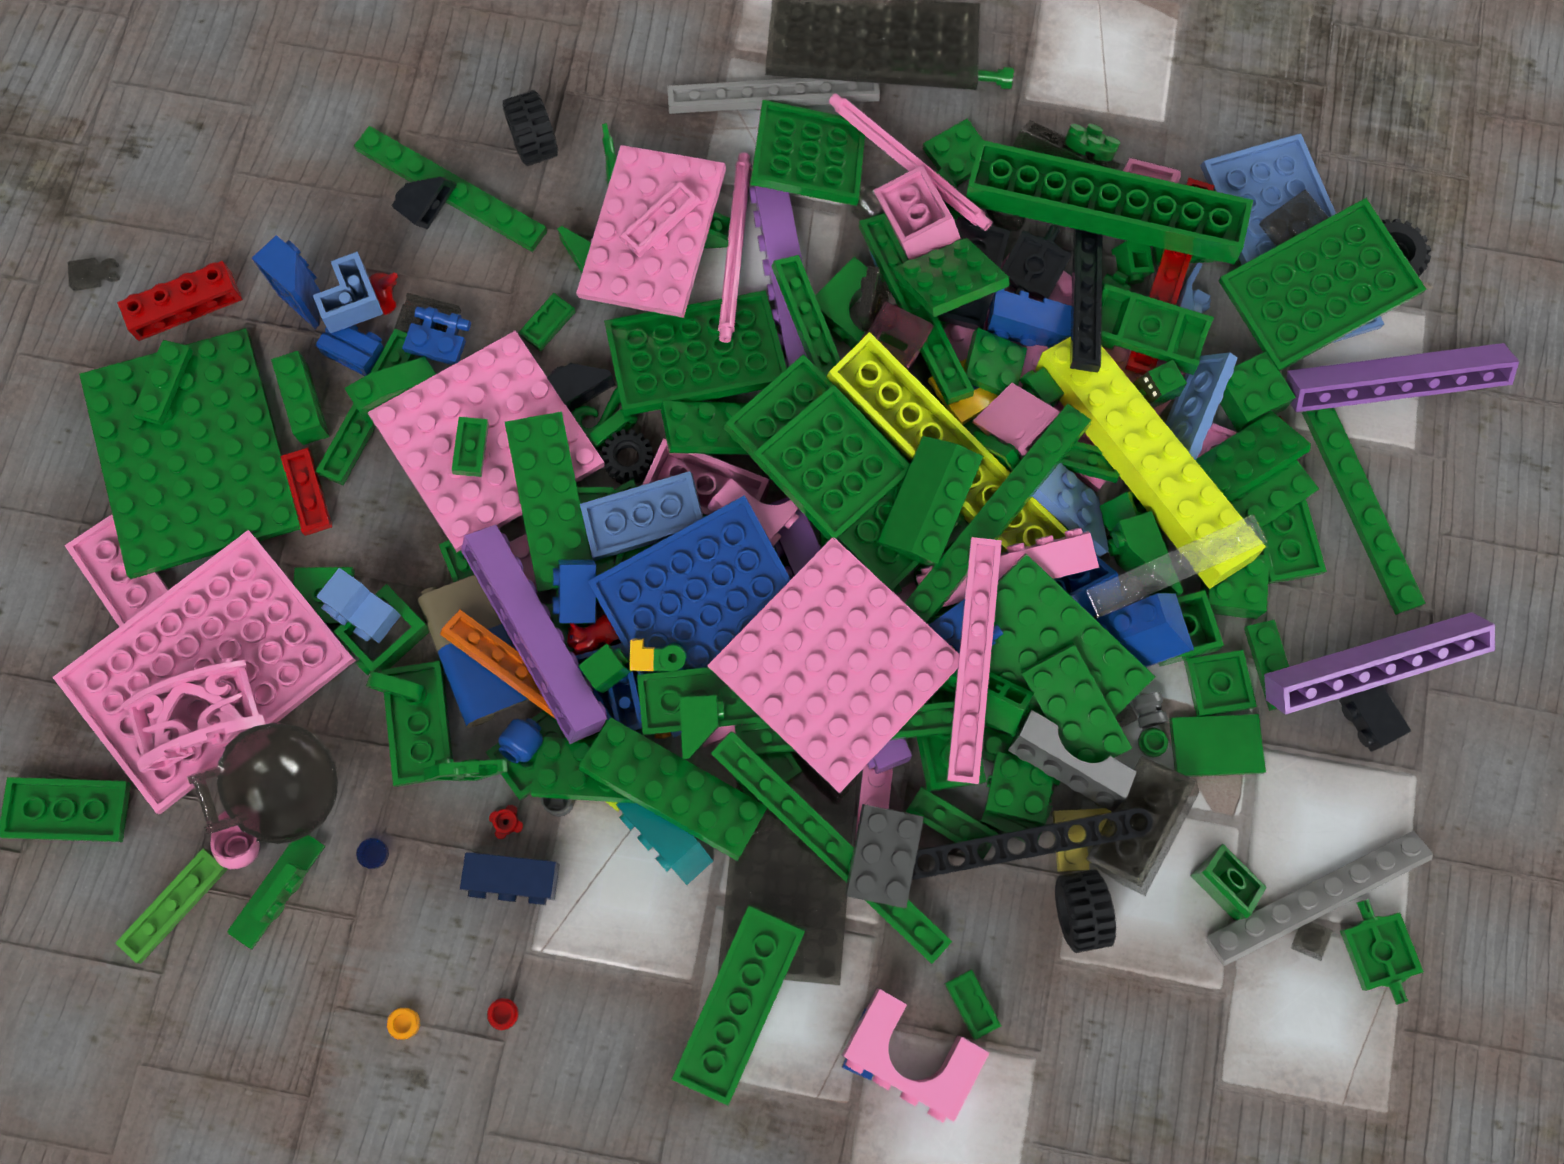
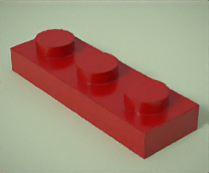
M307 447L280 456L299 519L301 532L307 536L332 528L310 449Z

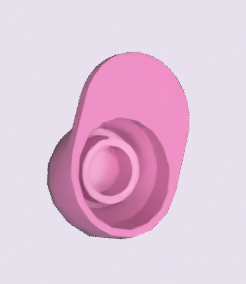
M235 807L223 812L215 819L212 825L210 845L215 860L222 867L240 869L253 863L257 858L260 850V820L254 810L247 807Z

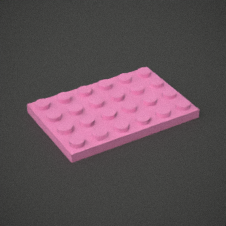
M621 145L578 285L577 296L582 299L684 318L725 175V163ZM681 180L699 197L700 203L639 258L621 240L620 235Z

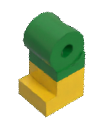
M632 638L630 640V671H677L686 662V651L679 644H668L665 647H644V639Z

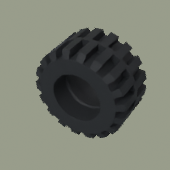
M535 90L504 99V114L521 161L526 166H530L557 157L558 146L540 95Z
M1389 219L1383 220V224L1419 277L1426 270L1427 264L1431 259V256L1428 255L1431 247L1426 245L1428 241L1426 235L1422 236L1420 234L1422 230L1418 227L1414 229L1411 227L1412 223L1408 221L1401 223V219H1394L1392 222Z
M1093 869L1058 876L1055 885L1057 914L1062 933L1074 953L1113 946L1116 938V918L1109 889L1101 874Z

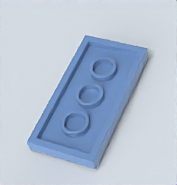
M1230 352L1200 356L1199 366L1194 375L1185 374L1184 379L1187 384L1181 395L1175 398L1165 423L1195 460L1202 450V444L1208 430L1212 426L1213 417L1223 399L1227 383L1234 372V366L1238 357Z
M691 471L580 504L592 558L595 561L660 542L704 518Z

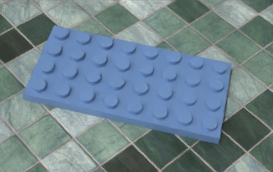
M1301 133L1203 161L1200 166L1207 183L1215 185L1213 191L1253 200L1244 247L1239 255L1242 265L1336 214ZM1380 316L1334 342L1380 329L1384 322Z

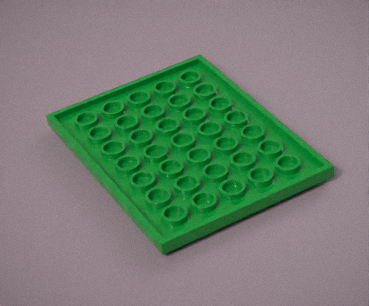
M246 328L186 344L191 347L193 353L163 425L139 420L132 415L157 353L79 374L125 571L130 579L215 555L248 530L260 542L301 529L286 472L280 457L282 452L250 334Z

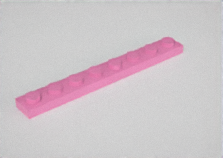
M971 537L947 781L979 784L1002 540Z

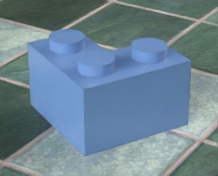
M358 252L330 261L340 285L313 295L321 318L330 334L382 315L383 311Z
M338 568L316 596L324 603L321 609L343 626L347 622L355 626L356 628L353 632L366 642L372 638L377 643H380L401 616L392 606L371 593L362 583Z

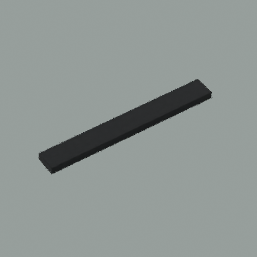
M1074 229L1070 368L1098 373L1101 367L1103 235Z

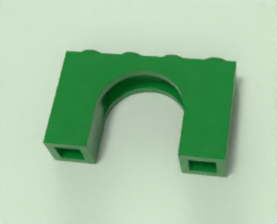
M855 257L815 295L831 335L837 341L845 342L851 347V350L868 333L862 331L853 323L849 312L852 306L873 286L874 273ZM905 320L891 332L880 335L872 334L900 363L917 347Z

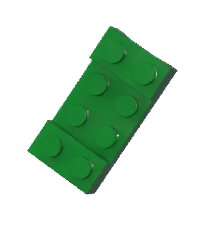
M1105 284L1102 292L1101 345L1111 350L1114 345L1166 362L1174 360L1181 372L1194 375L1199 366L1203 345L1214 317Z

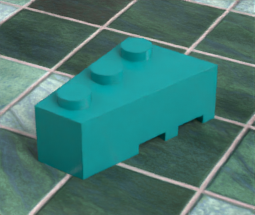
M620 802L616 804L623 812L619 817L630 831L636 827L641 833L637 839L648 851L654 848L659 853L655 858L666 872L672 868L686 885L713 862L712 858L693 835L639 804Z

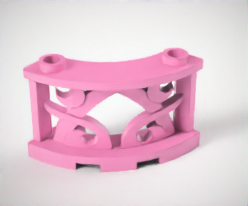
M221 659L215 662L214 665L173 676L148 688L138 689L131 693V697L122 703L123 710L129 711L141 757L137 760L139 772L169 768L176 762L196 753L195 747L202 746V744L210 741L213 747L235 740L252 738L266 726L263 715H259L245 670V660ZM234 677L238 694L226 699L222 698V696L227 695L231 691L232 686L227 684L224 687H218V682L221 679ZM205 683V688L202 686H198L199 684ZM184 694L194 695L212 703L201 713L197 723V730L193 732L180 722L169 721L175 705ZM241 702L246 717L243 718L232 705ZM154 706L153 712L148 714L147 708ZM216 713L214 716L219 717L220 721L218 724L210 725L209 718ZM149 717L157 720V723L151 725ZM178 729L179 735L177 738L171 740V735L173 734V732H166V730Z

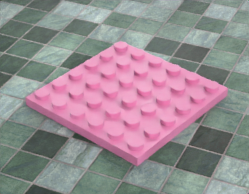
M516 331L368 412L369 417L456 552L461 551L465 535L493 525H497L500 528L522 515L505 427L506 421L562 411L576 483L605 466L603 459L572 413L563 403ZM459 417L488 419L489 426L482 477L453 475L452 473Z
M831 538L707 666L840 794L958 669L959 653L839 541Z

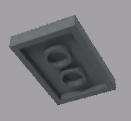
M862 804L845 896L902 908L907 907L923 816Z

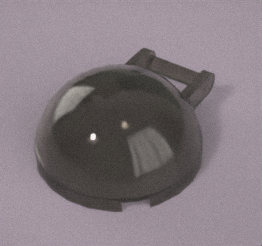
M287 723L258 725L241 732L224 747L226 749L218 761V766L187 776L189 784L194 785L207 823L204 826L206 834L238 825L243 832L258 838L256 841L275 844L301 839L322 825L336 802L339 783L336 762L323 741L307 729ZM216 776L219 797L229 815L228 818L219 820L206 783L207 779Z

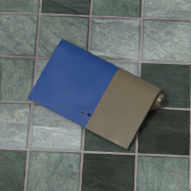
M472 575L440 588L430 587L421 592L422 596L418 598L417 602L466 727L471 728L482 725L493 719L495 713L528 701L529 699L440 635L441 629L459 610H462L517 651L476 576Z

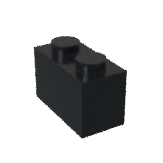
M1383 685L1351 694L1339 701L1342 705L1344 716L1349 721H1352L1358 731L1357 735L1360 742L1365 747H1368L1370 752L1382 748L1411 732V729Z

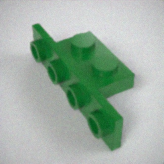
M300 830L227 933L253 950L272 921L276 920L283 912L289 897L300 888L304 876L326 846L305 831Z

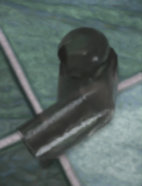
M989 209L985 211L996 227L1015 232L1023 228V224L1026 221L1025 217L1004 215L1003 212Z

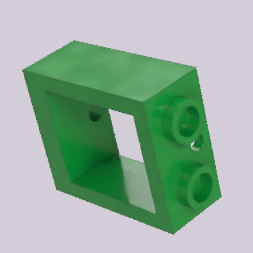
M387 584L375 595L384 602H388L407 621L411 628L374 662L349 637L354 633L355 626L347 622L345 626L341 624L334 631L350 654L353 652L359 658L356 664L366 675H369L371 671L382 673L381 670L390 669L429 633L428 626Z

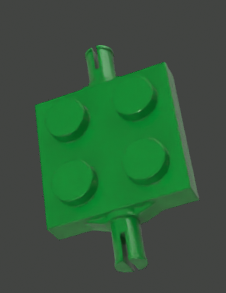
M1369 899L1356 902L1363 920L1353 927L1340 930L1362 990L1367 991L1380 986L1389 987L1395 1005L1408 1002L1409 1000L1401 983L1405 982L1409 977L1424 971L1401 913H1394L1384 917L1375 916Z

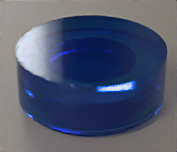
M369 838L358 846L356 857L363 867L378 869L387 862L389 850L383 841Z

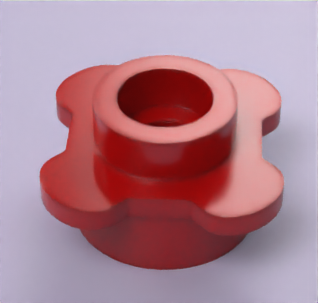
M507 805L505 809L490 813L489 821L493 823L496 829L494 834L498 839H505L510 833L522 831L523 823L517 817L518 809L516 806ZM505 819L509 820V823L507 825H504L503 823Z

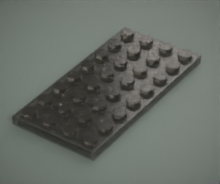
M772 0L765 75L977 90L980 3L938 0Z
M790 751L802 769V773L788 781L787 784L852 845L857 776L839 794L796 751ZM737 783L736 789H738L739 791L743 792L742 789L740 788V786H739L738 783ZM768 808L739 860L736 861L729 857L718 973L748 905H751L805 930L784 980L840 986L847 896H845L847 883Z

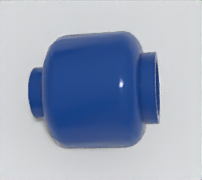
M530 718L526 720H512L498 738L499 752L512 763L518 764L519 761L528 762L543 744V737L539 732L541 727Z

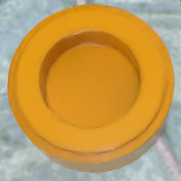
M411 1008L396 1009L387 1020L389 1034L398 1040L413 1037L420 1027V1018Z

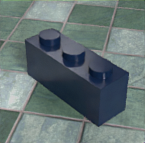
M465 852L460 889L468 891L467 897L486 899V894L489 893L498 894V900L516 902L517 897H527L529 904L546 905L547 900H555L560 864L554 861Z

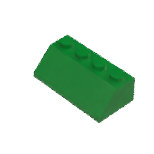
M922 436L876 543L928 567L938 565L984 456L956 443Z

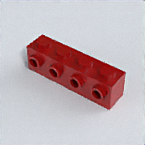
M222 260L210 263L205 268L195 272L184 273L179 278L167 283H159L153 286L152 289L139 294H131L126 299L117 303L128 331L138 341H141L243 299L232 272Z

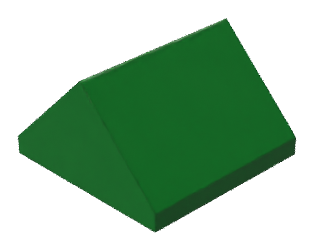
M1223 843L1190 875L1233 920L1248 918L1253 913L1267 888Z

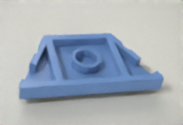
M1059 463L1032 497L1069 530L1082 528L1083 532H1090L1095 553L1100 557L1108 553L1109 548L1099 507V498L1072 471H1069L1062 463Z

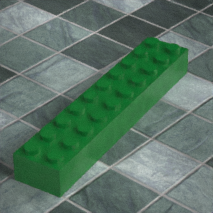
M980 140L966 197L980 208L1234 265L1244 247L1253 204L1252 199Z

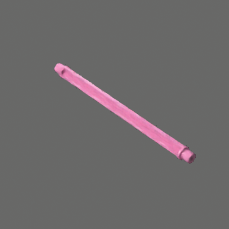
M838 94L831 96L829 103L835 108L837 113L908 171L923 165L945 202L973 225H978L984 231L989 229L992 225V220L986 216L983 210L846 98H841Z
M740 153L736 163L728 235L729 241L718 331L720 332L719 340L724 343L731 342L732 333L735 330L748 200L747 194L751 171L750 155L748 153Z

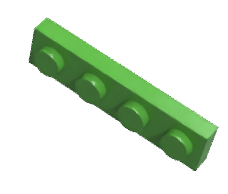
M203 848L115 944L135 963L141 964L221 878L228 868L222 867L215 860L213 854L208 849Z

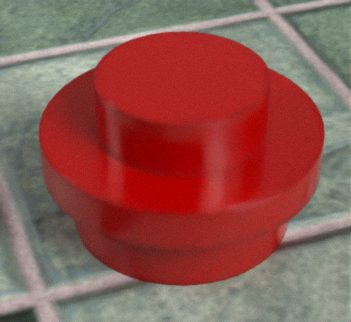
M507 998L495 1000L487 1012L490 1025L498 1030L510 1029L515 1025L519 1017L517 1005Z

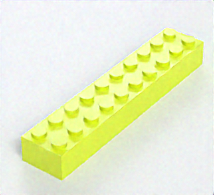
M870 332L829 371L827 378L910 462L922 436L956 443L984 456L960 511L968 523L973 520L1010 475V472ZM1031 497L997 540H1002L1001 553L1007 552V546L1024 543V546L1027 547L1035 545V539L1049 535H1053V539L1065 537L1064 532L1068 530L1035 498Z
M1071 337L1042 352L1035 371L1037 372L1044 367L1064 392L1060 399L1063 406L1065 407L1069 404L1091 419V425L1085 431L1086 435L1100 449L1102 455L1113 469L1117 470L1121 479L1148 512L1152 511L1156 523L1209 589L1247 566L1258 557L1266 546L1102 345L1101 367L1098 373L1070 368Z

